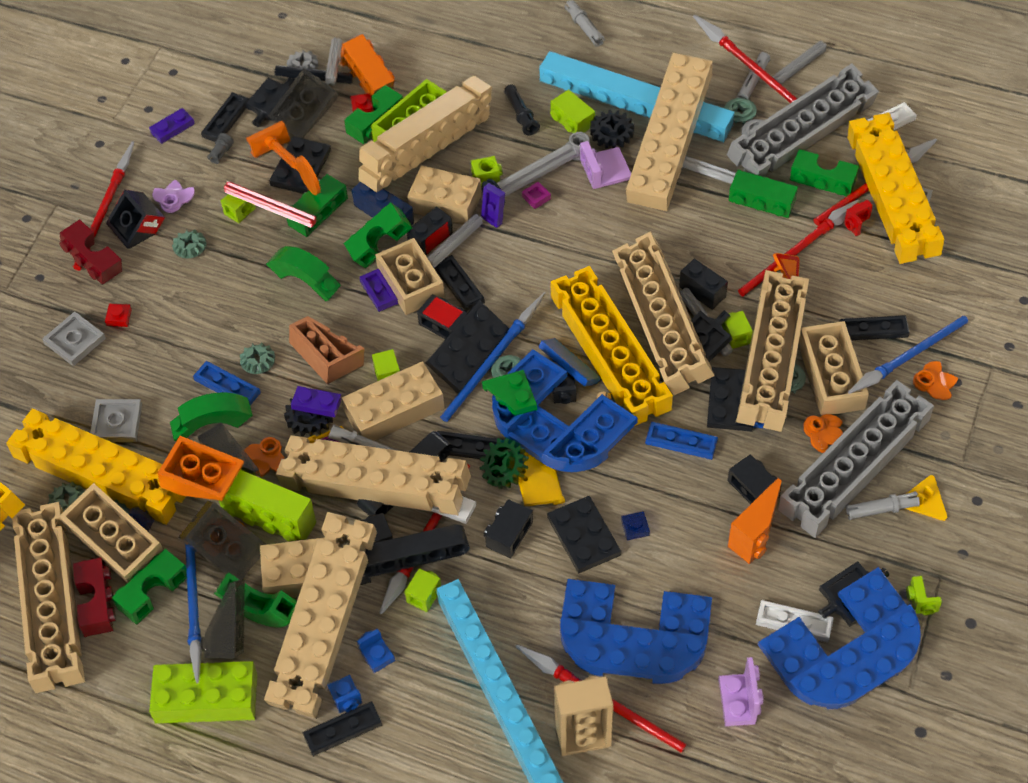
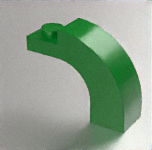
M285 246L280 248L266 263L280 279L286 276H294L301 279L325 302L341 286L328 272L329 267L313 254L297 247Z
M227 392L211 393L193 398L179 406V415L170 422L173 439L177 441L179 436L187 438L197 429L208 424L224 423L238 428L253 415L247 397Z
M229 572L224 576L214 592V595L231 605V610L256 623L275 628L285 627L290 624L297 600L283 591H279L276 594L260 592Z

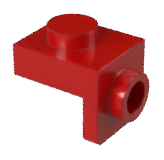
M869 200L856 203L846 211L845 226L855 236L860 235L862 222L870 219L873 205Z

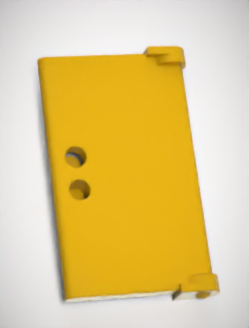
M525 452L523 455L529 459L524 462V465L528 466V469L522 470L525 472L523 473L525 475L524 478H517L524 506L553 503V505L563 504L565 498L562 495L556 470L544 465Z

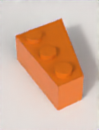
M361 34L342 44L340 64L343 67L347 65L351 70L349 73L353 74V78L357 77L360 80V87L367 94L370 93L371 99L384 85L393 89L395 77L390 70L386 69L382 57L376 54L373 44L369 39H366Z

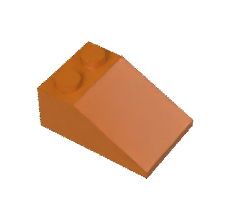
M179 436L158 471L159 484L161 488L181 496L223 501L244 461Z
M779 478L731 523L728 547L749 564L755 558L760 559L767 550L766 544L769 539L782 482Z

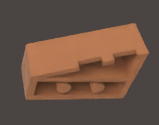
M307 316L289 325V343L326 384L364 366V347L360 345L356 347L349 343L346 337L335 335L330 332V328Z

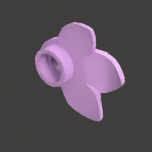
M174 180L165 190L154 188L152 196L160 204L164 212L173 213L179 210L182 204L188 203L193 198L195 192L193 187L183 189L179 182Z

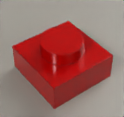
M370 93L351 96L353 112L357 108L364 112H373Z
M109 304L105 318L106 326L128 327L132 312L131 305Z

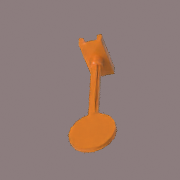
M280 121L246 138L254 158L274 150L292 168L299 172L304 184L313 195L320 193L321 189L317 176L305 157L299 156L295 158L282 146L290 141L285 123Z

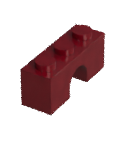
M80 219L59 232V244L62 250L66 253L69 252L79 266H83L93 280L97 279L103 285L122 272V259L108 246L100 251L89 250L90 247L95 245L94 232Z
M101 557L73 563L74 582L79 594H95L89 602L77 605L78 623L83 636L88 637L112 632L113 622L116 621L114 607H111L110 604L114 595L112 587L108 586V580L112 579L109 565L105 566Z

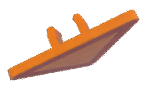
M781 253L773 254V258L778 265L774 269L775 272L780 270L783 274L782 278L791 279V276L799 277L800 259L798 256Z

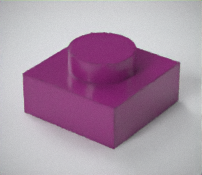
M536 182L522 191V198L536 209L551 200V193L539 182Z

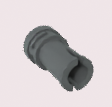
M220 133L215 142L216 145L207 156L208 160L211 159L210 162L219 164L225 152L233 145L234 140L229 135Z

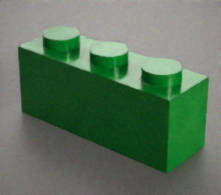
M737 170L730 186L728 201L775 214L776 216L789 218L796 202L798 186Z
M329 174L318 180L321 189L319 194L313 195L310 191L305 192L294 205H291L316 216L317 222L312 228L287 218L288 226L305 237H308L348 199L346 185Z

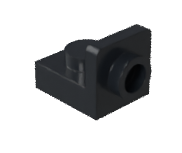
M567 375V378L554 388V404L576 402L577 390L574 378L571 375Z

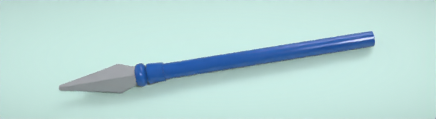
M545 292L522 312L519 319L513 322L508 333L440 416L443 421H449L512 340L525 329V324L532 318L545 296Z
M961 316L895 359L876 367L874 371L866 373L848 393L850 394L879 383L881 379H884L894 369L967 324L968 318Z
M188 530L185 532L189 612L187 642L190 646L195 681L198 683L201 644L203 640L199 628L194 532Z

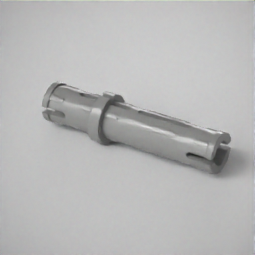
M575 0L567 1V5L564 8L570 13L574 23L581 27L596 47L603 44L602 41H605V37L589 20L585 10H582Z
M765 52L759 53L755 63L765 70L771 60L770 55ZM750 68V73L737 94V98L749 100L760 79Z
M333 424L328 438L341 443L398 451L358 435L357 431L353 430L351 432Z
M916 491L898 496L891 494L888 498L846 505V513L849 515L848 519L852 520L890 511L897 513L900 509L918 507L920 502L919 497H916L918 496Z

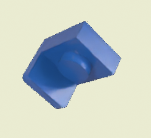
M379 629L368 631L357 640L359 652L373 673L395 662V657L383 641Z
M350 675L327 685L339 713L349 712L362 704L361 694Z

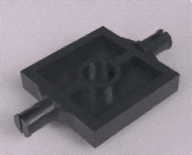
M288 77L283 84L271 78H267L246 103V108L257 114L256 118L252 121L254 126L259 127L264 120L278 123L286 119L302 99V93L291 88L296 83L295 78Z
M701 310L691 319L708 362L733 340L731 335L721 326L731 317L725 310L716 319L708 317Z
M857 561L822 584L819 591L828 600L829 604L819 610V614L826 619L836 612L849 627L857 623L837 594L870 572L866 571ZM882 568L881 571L886 576V578L889 577L888 571H886L885 568Z

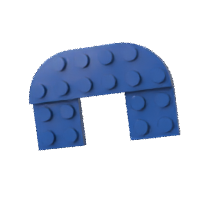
M534 349L507 374L524 370L537 403V410L515 416L505 405H501L494 395L492 396L494 421L500 433L505 438L520 443V446L525 448L528 454L544 465L563 472H580L600 465L608 459V452L638 423V418L602 394L570 426L538 406L555 387L567 378V371Z
M879 567L842 589L837 594L865 633L836 652L827 656L800 617L758 642L757 645L785 685L803 702L811 706L814 704L826 707V709H839L849 706L895 675L900 674L916 655L921 635L918 617L911 604L906 605Z
M567 579L562 617L560 619L561 642L566 654H569L575 661V665L580 669L603 677V673L653 679L652 684H666L683 679L684 675L691 670H695L701 663L707 647L712 597L664 591L659 630L610 624L615 585Z

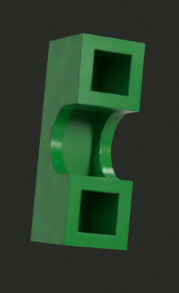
M384 85L372 96L373 112H364L357 108L344 119L346 134L363 145L366 144L370 139H373L371 125L401 101L403 95Z
M801 149L798 150L791 167L790 181L843 196H848L852 193L858 176V165L839 160L838 165L834 169L825 170L818 166L819 154Z
M390 202L343 244L352 259L366 269L376 260L375 254L380 253L377 244L383 235L387 234L398 241L413 227L403 211Z
M164 549L160 554H156L144 569L136 572L132 580L116 591L112 599L117 609L135 625L139 624L154 610L152 602L147 596L148 591L155 586H164L173 592L187 579L186 566L167 549Z

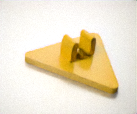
M929 475L906 493L916 491L918 494L916 497H919L920 505L905 509L942 521L947 520L948 516L933 475Z

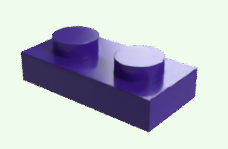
M181 108L150 126L149 129L150 133L163 144L193 126L195 122Z
M490 183L484 186L481 217L498 228L503 223L505 192Z
M379 268L359 277L362 286L378 312L398 304L396 295Z
M297 386L291 402V408L293 410L335 418L342 398L341 394Z

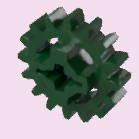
M498 438L497 444L489 443L491 449H484L486 457L480 458V461L484 462V465L479 467L480 470L485 472L482 478L488 480V484L502 489L503 486L508 489L511 488V482L516 485L519 484L517 478H524L525 475L522 473V470L528 469V466L524 465V462L529 459L523 455L526 449L521 447L520 443L509 438H505V440Z

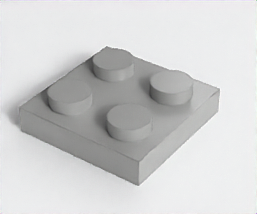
M75 311L42 338L47 347L73 367L106 339L103 332Z
M96 399L90 433L110 442H137L142 410L141 399Z

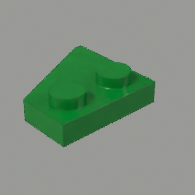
M524 370L482 381L483 390L492 393L495 399L501 405H505L515 416L537 410V403Z

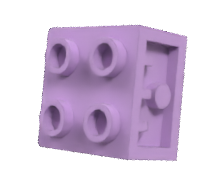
M588 141L580 143V161L593 189L630 179L631 172L619 147L596 152L594 148L591 149Z
M753 657L747 658L744 674L719 676L725 726L756 724L757 715H761L760 704H763L762 689H757L759 668L758 665L754 666Z

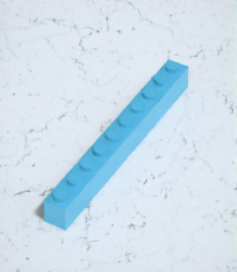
M549 51L539 67L541 82L564 90L569 89L571 92L649 118L652 115L660 91V87ZM703 102L693 133L724 142L733 127L734 112Z
M459 579L436 588L438 603L528 782L563 783Z

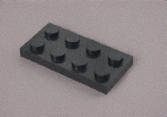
M479 300L427 359L425 364L458 393L464 388L510 328Z

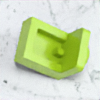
M922 576L912 577L910 585L906 587L907 600L912 602L915 613L932 615L938 612L942 604L941 597L927 598Z

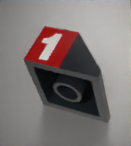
M124 189L106 224L125 247L131 249L155 235L165 216L143 192Z

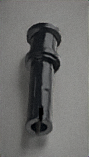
M510 84L506 86L504 93L517 114L516 120L522 125L523 133L527 136L536 134L540 129V124L533 118L534 113L526 107L515 85Z

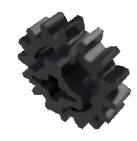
M609 110L608 114L601 112V117L594 116V121H591L590 135L593 141H598V146L605 144V149H608L609 146L616 148V145L623 148L624 142L629 144L630 138L634 137V124L632 123V118H627L626 113L620 115L619 110L615 113Z
M291 405L285 406L286 413H284L287 427L292 428L294 434L300 431L301 437H304L306 433H309V436H313L314 432L321 435V429L328 430V423H333V417L293 410Z

